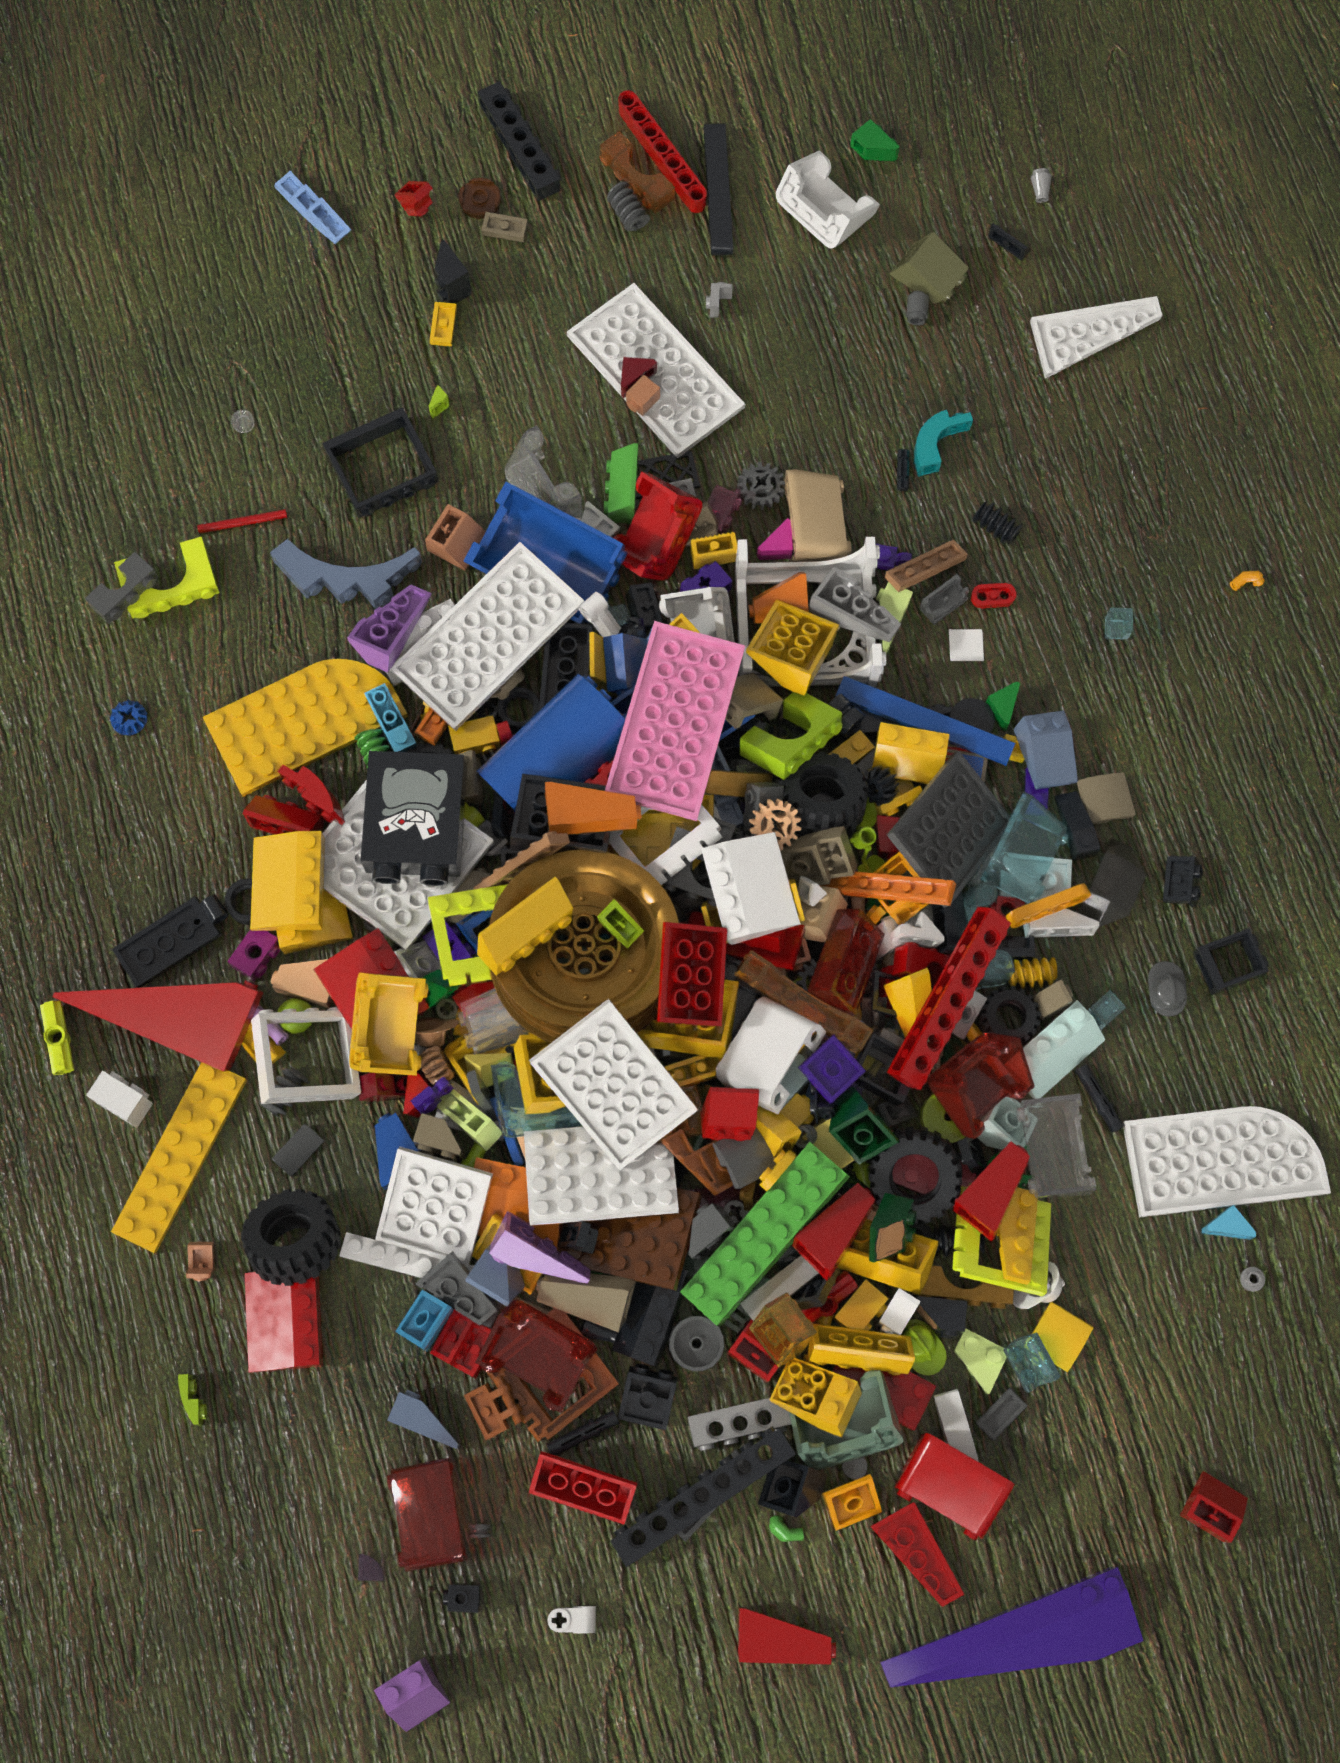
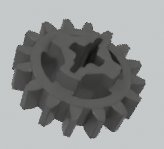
M758 462V467L751 463L749 470L745 468L742 470V475L738 476L737 490L740 491L739 498L745 497V505L752 503V509L760 505V509L764 510V505L772 508L773 501L777 504L780 502V497L784 495L785 481H782V473L777 474V467L770 469V463L763 467L762 463ZM773 481H774L775 486H776V489H775V490L773 489L774 486L772 485V482H773ZM747 482L749 483V486H750V490H749V491H748L747 486H746Z

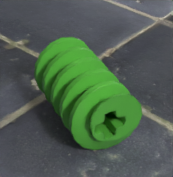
M382 729L366 730L354 737L357 740L358 748L361 749L360 753L364 757L363 760L367 768L369 751L387 752L390 749L389 745L382 746L386 742L385 737L378 738L383 734Z

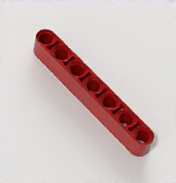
M630 90L620 93L618 97L619 115L687 208L693 213H700L705 210L707 196L705 187L638 96Z

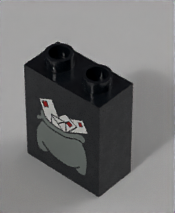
M369 751L360 861L365 872L372 873V881L381 884H397L401 881V874L420 875L419 882L421 884L445 886L448 884L449 876L460 877L467 766L464 755Z

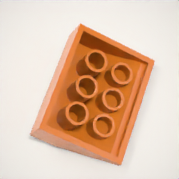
M476 1157L474 1168L493 1173L477 1236L482 1235L495 1213L504 1218L507 1211L529 1223L526 1168ZM563 1223L532 1225L535 1228L533 1233L541 1239L548 1237L553 1241L552 1244L558 1250Z

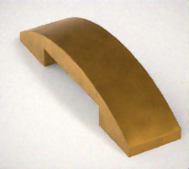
M711 769L705 793L745 797L747 783L772 782L773 774Z

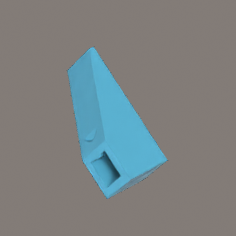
M384 683L365 692L368 703L392 751L407 752L410 748L414 749L416 742L386 684Z

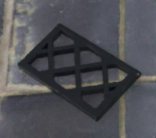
M692 451L685 452L679 458L671 454L638 461V466L646 467L644 472L648 473L651 470L658 474L661 480L666 479L671 483L676 482L675 479L666 475L671 467L674 466L683 472L677 481H681L687 474L693 478L694 488L701 486ZM686 457L689 459V464L686 468L676 463L677 459ZM665 461L669 463L664 472L653 467L655 463ZM636 491V500L642 499L643 495L638 494Z

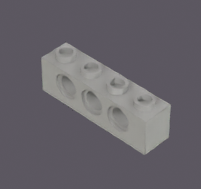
M770 1398L689 1416L687 1419L693 1446L699 1447L700 1451L715 1448L714 1443L724 1441V1446L738 1443V1437L748 1435L749 1440L762 1437L760 1434L772 1426L775 1430L781 1427L782 1431L785 1432L787 1431L786 1426L791 1425L790 1414L787 1410L772 1403L769 1400ZM760 1411H767L770 1414L771 1421L768 1425H762L758 1422L757 1415ZM737 1416L745 1418L747 1426L743 1431H738L733 1426V1420ZM712 1422H718L722 1425L723 1431L720 1436H712L709 1433V1425Z

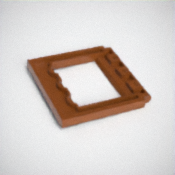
M556 1308L490 1358L491 1365L485 1369V1372L492 1381L502 1375L506 1384L509 1383L512 1389L510 1393L514 1401L516 1399L519 1400V1405L522 1409L520 1413L524 1419L522 1422L525 1424L531 1419L534 1420V1423L527 1429L537 1442L544 1437L550 1440L619 1385V1382L567 1313ZM547 1330L592 1388V1390L554 1420L509 1362V1360Z

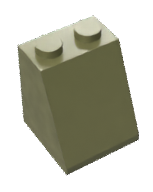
M931 232L913 243L889 274L912 290L923 291L929 296V301L936 304L942 300L944 302L953 295L952 289L955 285L958 286L966 278L964 274L969 267L934 232Z

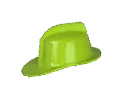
M917 1319L909 1320L901 1335L911 1337L915 1355L912 1368L922 1375H934L940 1372L947 1359L943 1343L925 1322Z

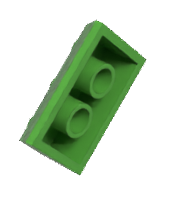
M638 443L612 451L611 460H607L606 473H610V480L605 481V494H609V500L604 501V514H608V518L614 523L631 524L635 515Z

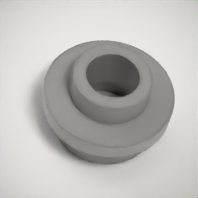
M1248 1267L1242 1271L1240 1282L1246 1290L1255 1292L1263 1288L1265 1276L1260 1269ZM1250 1275L1256 1276L1257 1282L1255 1284L1250 1281Z

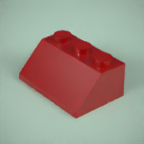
M256 795L242 813L251 828L274 835L296 831H322L325 823L320 812L314 814L308 808L307 810L300 809L297 804L288 801L285 804L277 802L276 798L269 795H264L263 797Z

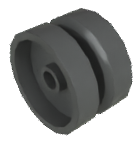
M688 1316L679 1320L671 1329L668 1338V1349L673 1360L681 1367L691 1371H704L713 1367L721 1358L724 1350V1337L720 1328L710 1319L702 1316ZM694 1339L700 1340L699 1348L692 1346Z

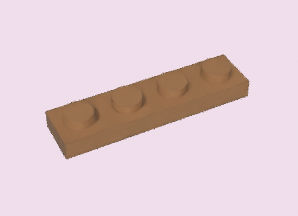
M951 540L886 571L885 579L900 592L965 561L968 554L955 540Z

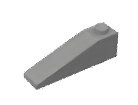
M834 566L811 597L809 613L839 624V627L887 642L892 640L901 627V623L885 607L879 606L872 599V595L868 591L865 592L858 585V581L853 576Z

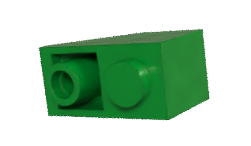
M871 119L852 133L850 147L864 160H897L900 146H898L895 139L890 138L883 131L880 125L875 124Z

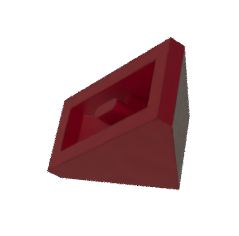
M623 357L621 396L623 398L626 397V392L643 375L650 379L657 373V361L655 359Z

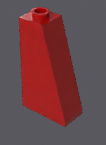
M1010 1141L955 1201L953 1211L991 1242L996 1237L1028 1166L1030 1156L1022 1146L1015 1145Z
M857 1183L794 1236L793 1247L826 1281L831 1278L872 1212L875 1199L871 1191Z
M739 1607L738 1662L831 1665V1658H836V1642H831L830 1636L744 1607Z

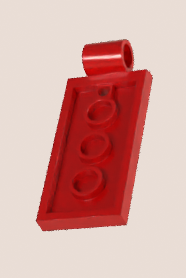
M692 912L690 914L687 924L706 926L702 913ZM800 924L786 929V936L779 953L742 943L733 945L726 943V954L743 962L793 970L806 931L805 925Z

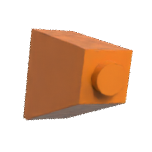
M798 572L752 598V604L748 605L749 618H753L755 624L763 623L776 599L809 612L806 573Z

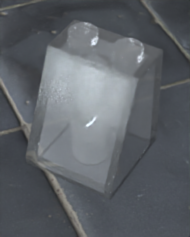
M495 988L460 1003L461 1012L457 1013L461 1027L466 1026L468 1034L464 1035L467 1048L473 1049L474 1055L514 1044L520 1035H529V1032L519 1025L504 1008Z

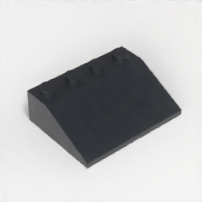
M522 774L511 832L510 850H527L531 843L541 840L543 835L549 832L545 782H555L605 791L606 786ZM611 831L569 834L570 843L554 854L570 850L607 853Z

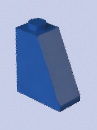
M624 633L603 637L607 692L616 693L617 697H619L636 685L648 644L647 639Z
M391 1113L385 1114L378 1119L379 1123L375 1125L379 1179L384 1190H387L397 1149L404 1147L418 1151L396 1113L393 1115Z

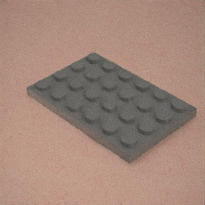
M957 751L950 756L889 831L887 836L919 877L954 880L956 888L952 898L953 902L1014 821L961 752Z

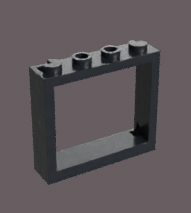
M403 407L322 443L325 454L358 518L370 516L382 507H390L396 501L402 498H410L416 492L432 488L439 482L437 472ZM403 427L426 473L362 502H358L336 457Z

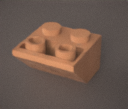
M448 504L425 539L427 551L466 571L470 565L463 562L473 542L479 544L486 531L468 514Z

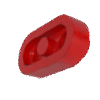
M1009 583L980 584L973 589L970 598L972 604L981 609L1008 607L1013 604L1016 598V590ZM1000 595H1006L1007 599H1002ZM978 596L985 597V600H979Z

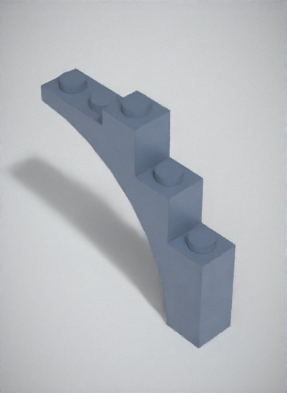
M288 539L270 552L273 562L307 599L310 596L317 595L322 590V587L326 586L341 604L346 600H352L357 592L360 591L375 609L388 604L393 597L391 587L401 583L404 576L409 572H415L422 563L421 555L415 547L400 557L367 567H344L325 563L299 550Z

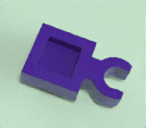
M442 1077L436 1082L435 1086L432 1088L428 1086L414 1097L411 1103L421 1114L432 1112L442 1101L440 1098L449 1094L454 1088L445 1077Z

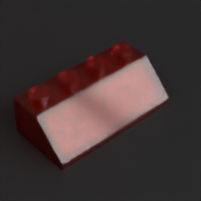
M837 909L808 988V992L820 1004L851 1016H856L885 935L861 909Z

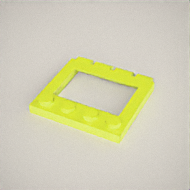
M508 884L428 897V906L443 980L448 979L450 987L467 984L466 976L469 975L471 983L491 980V969L480 957L453 961L444 918L459 914H472V912L493 910L499 896Z
M969 1183L967 1187L961 1186L960 1195L971 1185V1183ZM1040 1200L1037 1202L1031 1281L1028 1285L1004 1279L1003 1271L978 1265L980 1232L957 1213L955 1226L958 1229H955L954 1249L958 1251L953 1253L952 1269L959 1271L960 1277L1044 1296L1047 1293L1051 1203Z

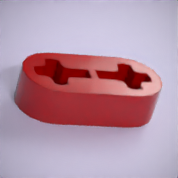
M507 721L496 724L501 746L512 738Z

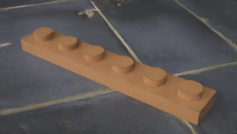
M556 831L545 833L541 840L531 843L527 850L518 852L517 857L507 860L505 862L506 865L493 870L492 875L482 878V882L473 888L480 889L509 884L523 869L544 857L551 856L570 843L568 834H557Z

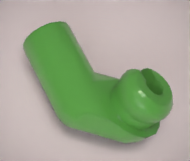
M778 1515L770 1518V1531L780 1541H804L803 1528L789 1529L783 1523V1518Z

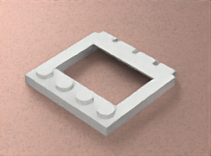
M701 804L698 820L701 824L646 867L642 865L620 837L623 830L611 831L609 844L619 856L641 866L660 885H663L668 881L664 876L666 872L670 877H673L686 867L683 861L684 858H687L691 863L702 854L703 843L707 846H712L723 837L719 833L721 830L720 825ZM640 806L641 816L650 808Z

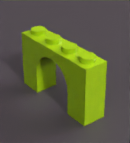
M792 692L783 700V718L803 728L807 732L805 735L796 739H780L753 726L740 738V755L785 780L789 775L794 774L805 761L810 760L819 748H823L830 738L841 731L842 712L807 693L803 696Z

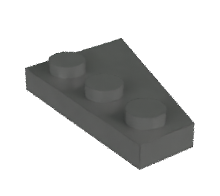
M453 1251L415 1283L420 1288L424 1287L433 1293V1296L439 1300L449 1303L455 1307L456 1311L478 1325H481L500 1309L492 1297L465 1281L470 1271Z

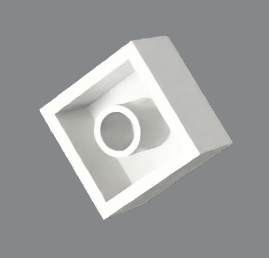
M102 1071L86 1096L137 1128L153 1105L147 1099L149 1094L133 1083L129 1087V1082L113 1071L110 1074Z

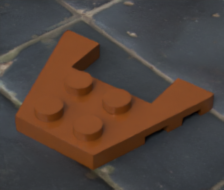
M682 1129L661 1140L662 1144L714 1196L733 1186L726 1166L720 1165L712 1145L719 1140H714L696 1151L691 1147Z

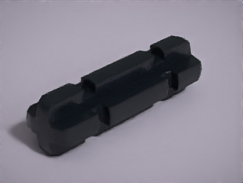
M899 449L897 453L898 491H908L910 451L908 449Z

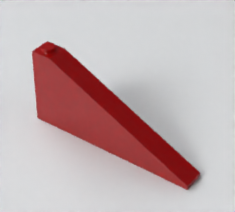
M245 980L244 983L54 992L52 997L226 1072L230 1071L264 992L257 989V984Z

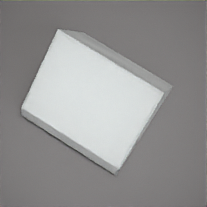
M800 876L798 888L800 900L810 906H815L827 893L814 881Z

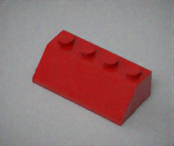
M541 1451L529 1493L624 1525L637 1483Z

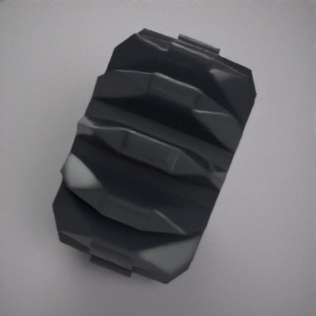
M882 765L867 769L864 773L869 789V803L875 802L877 806L888 804L900 792L897 788L900 783L895 780L896 774L890 773V767L884 768Z

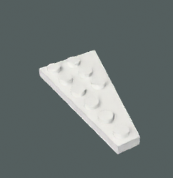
M1157 296L1031 317L1030 323L1045 379L1159 321L1162 317V312Z

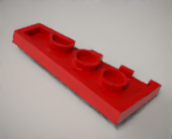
M915 1502L906 1505L870 1526L941 1607L964 1595Z

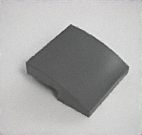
M755 1128L751 1140L721 1139L712 1144L720 1165L726 1166L735 1189H740L758 1180L767 1167L772 1169L776 1165L770 1148L757 1128Z

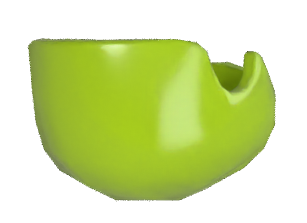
M291 998L284 1001L279 1006L277 1012H282L285 1009H296V1012H304L312 1007L302 999ZM312 1022L281 1023L279 1025L284 1031L297 1034L305 1032Z

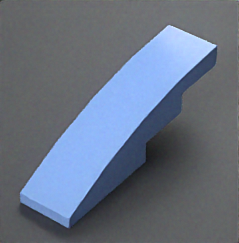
M291 171L275 183L274 187L334 244H337L351 231L349 226L322 197L319 199L307 184L303 185Z

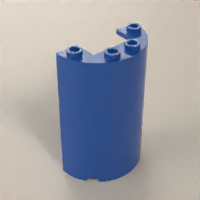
M505 482L495 501L500 505L481 542L479 544L473 542L463 562L487 574L521 542L584 601L595 592L601 594L608 601V592L611 586L615 587L620 578L618 571L627 555L624 544L522 489ZM579 610L570 618L578 624L590 623Z
M577 674L477 770V773L514 810H516L522 774L584 783L589 778H592L605 762H609L615 756L627 714L621 715L609 702L612 698L603 689L598 691L596 689L598 685L589 676Z

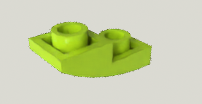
M179 1374V1391L185 1411L193 1425H203V1419L207 1418V1406L203 1404V1400L193 1399V1395H196L197 1392L196 1379H193V1375Z

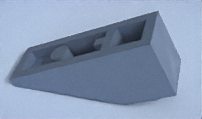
M409 1390L405 1394L398 1393L387 1421L457 1450L459 1449L460 1444L429 1407L419 1400L421 1395Z

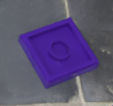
M835 1035L830 1036L798 1066V1069L829 1104L833 1103L866 1072Z

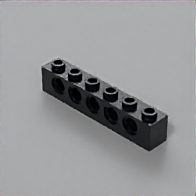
M499 81L477 91L481 109L536 200L540 201L559 192L560 182L562 181L561 175L557 169L554 170L551 166L552 162L549 155L543 153L540 140L531 133L532 129L529 122L523 120L518 104L514 105L509 89L504 88Z

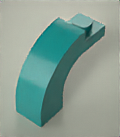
M947 410L935 414L924 423L919 431L913 456L918 476L939 471L942 461L937 449V443L948 435L970 430L973 422L971 412L965 414L956 413L949 417Z

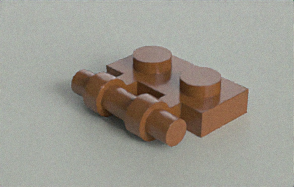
M502 1375L493 1380L497 1387L496 1390L491 1391L488 1383L464 1395L485 1440L509 1429L506 1418L510 1416L515 1425L524 1421L520 1413L522 1409L519 1403H515L510 1393L512 1389L509 1383L506 1384ZM499 1396L502 1397L507 1407V1410L503 1412L496 1401V1398Z

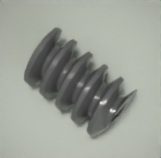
M620 182L611 188L607 195V201L611 204L612 209L627 231L639 230L649 222L650 217L646 214V210L641 208L642 204L640 201H637L638 197L633 194V189L629 188V183Z
M290 1066L291 1069L282 1068L285 1077L276 1076L279 1085L275 1084V1088L302 1087L301 1082L309 1084L310 1081L302 1073ZM261 1099L258 1100L262 1107L278 1117V1113L287 1114L283 1107L284 1105L293 1106L292 1103L261 1104Z

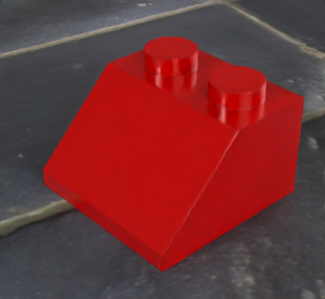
M710 1087L700 1112L702 1138H711L712 1140L735 1139L736 1141L751 1140L756 1128L759 1089Z

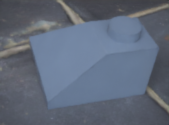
M490 1244L465 1281L503 1305L508 1306L523 1291L525 1284L519 1268L509 1266L506 1263H499L493 1259L492 1255L489 1254Z

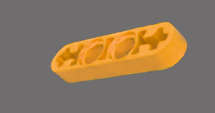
M1085 883L1079 884L1014 909L1006 915V919L1011 923V928H1017L1087 900L1091 893Z

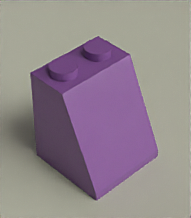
M425 1657L374 1690L386 1713L406 1732L451 1703Z

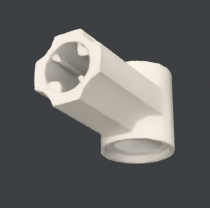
M595 592L579 606L580 613L586 620L592 622L602 637L618 634L621 627L609 612L607 601L601 594Z

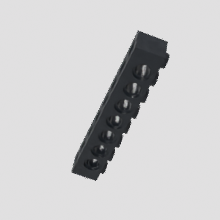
M773 1426L760 1434L763 1439L754 1444L752 1440L739 1448L742 1452L735 1458L731 1454L718 1462L721 1466L714 1472L710 1468L697 1476L700 1480L693 1486L689 1482L676 1490L679 1494L672 1500L668 1496L655 1504L658 1508L651 1514L646 1510L634 1518L637 1522L630 1528L625 1524L613 1532L615 1538L610 1542L626 1568L794 1456L797 1452L781 1427L776 1430ZM762 1445L770 1446L773 1451L772 1457L768 1460L762 1459L759 1455V1448ZM742 1459H746L751 1463V1471L747 1474L740 1472L738 1469V1462ZM721 1473H725L730 1477V1485L726 1488L719 1486L717 1483V1477ZM700 1487L706 1488L709 1492V1499L705 1502L698 1500L696 1497V1491ZM682 1501L687 1504L688 1513L681 1516L676 1513L675 1505L677 1502ZM656 1516H663L667 1520L665 1529L660 1530L655 1527L654 1519ZM635 1530H642L645 1533L646 1540L644 1543L639 1544L634 1541L633 1533Z

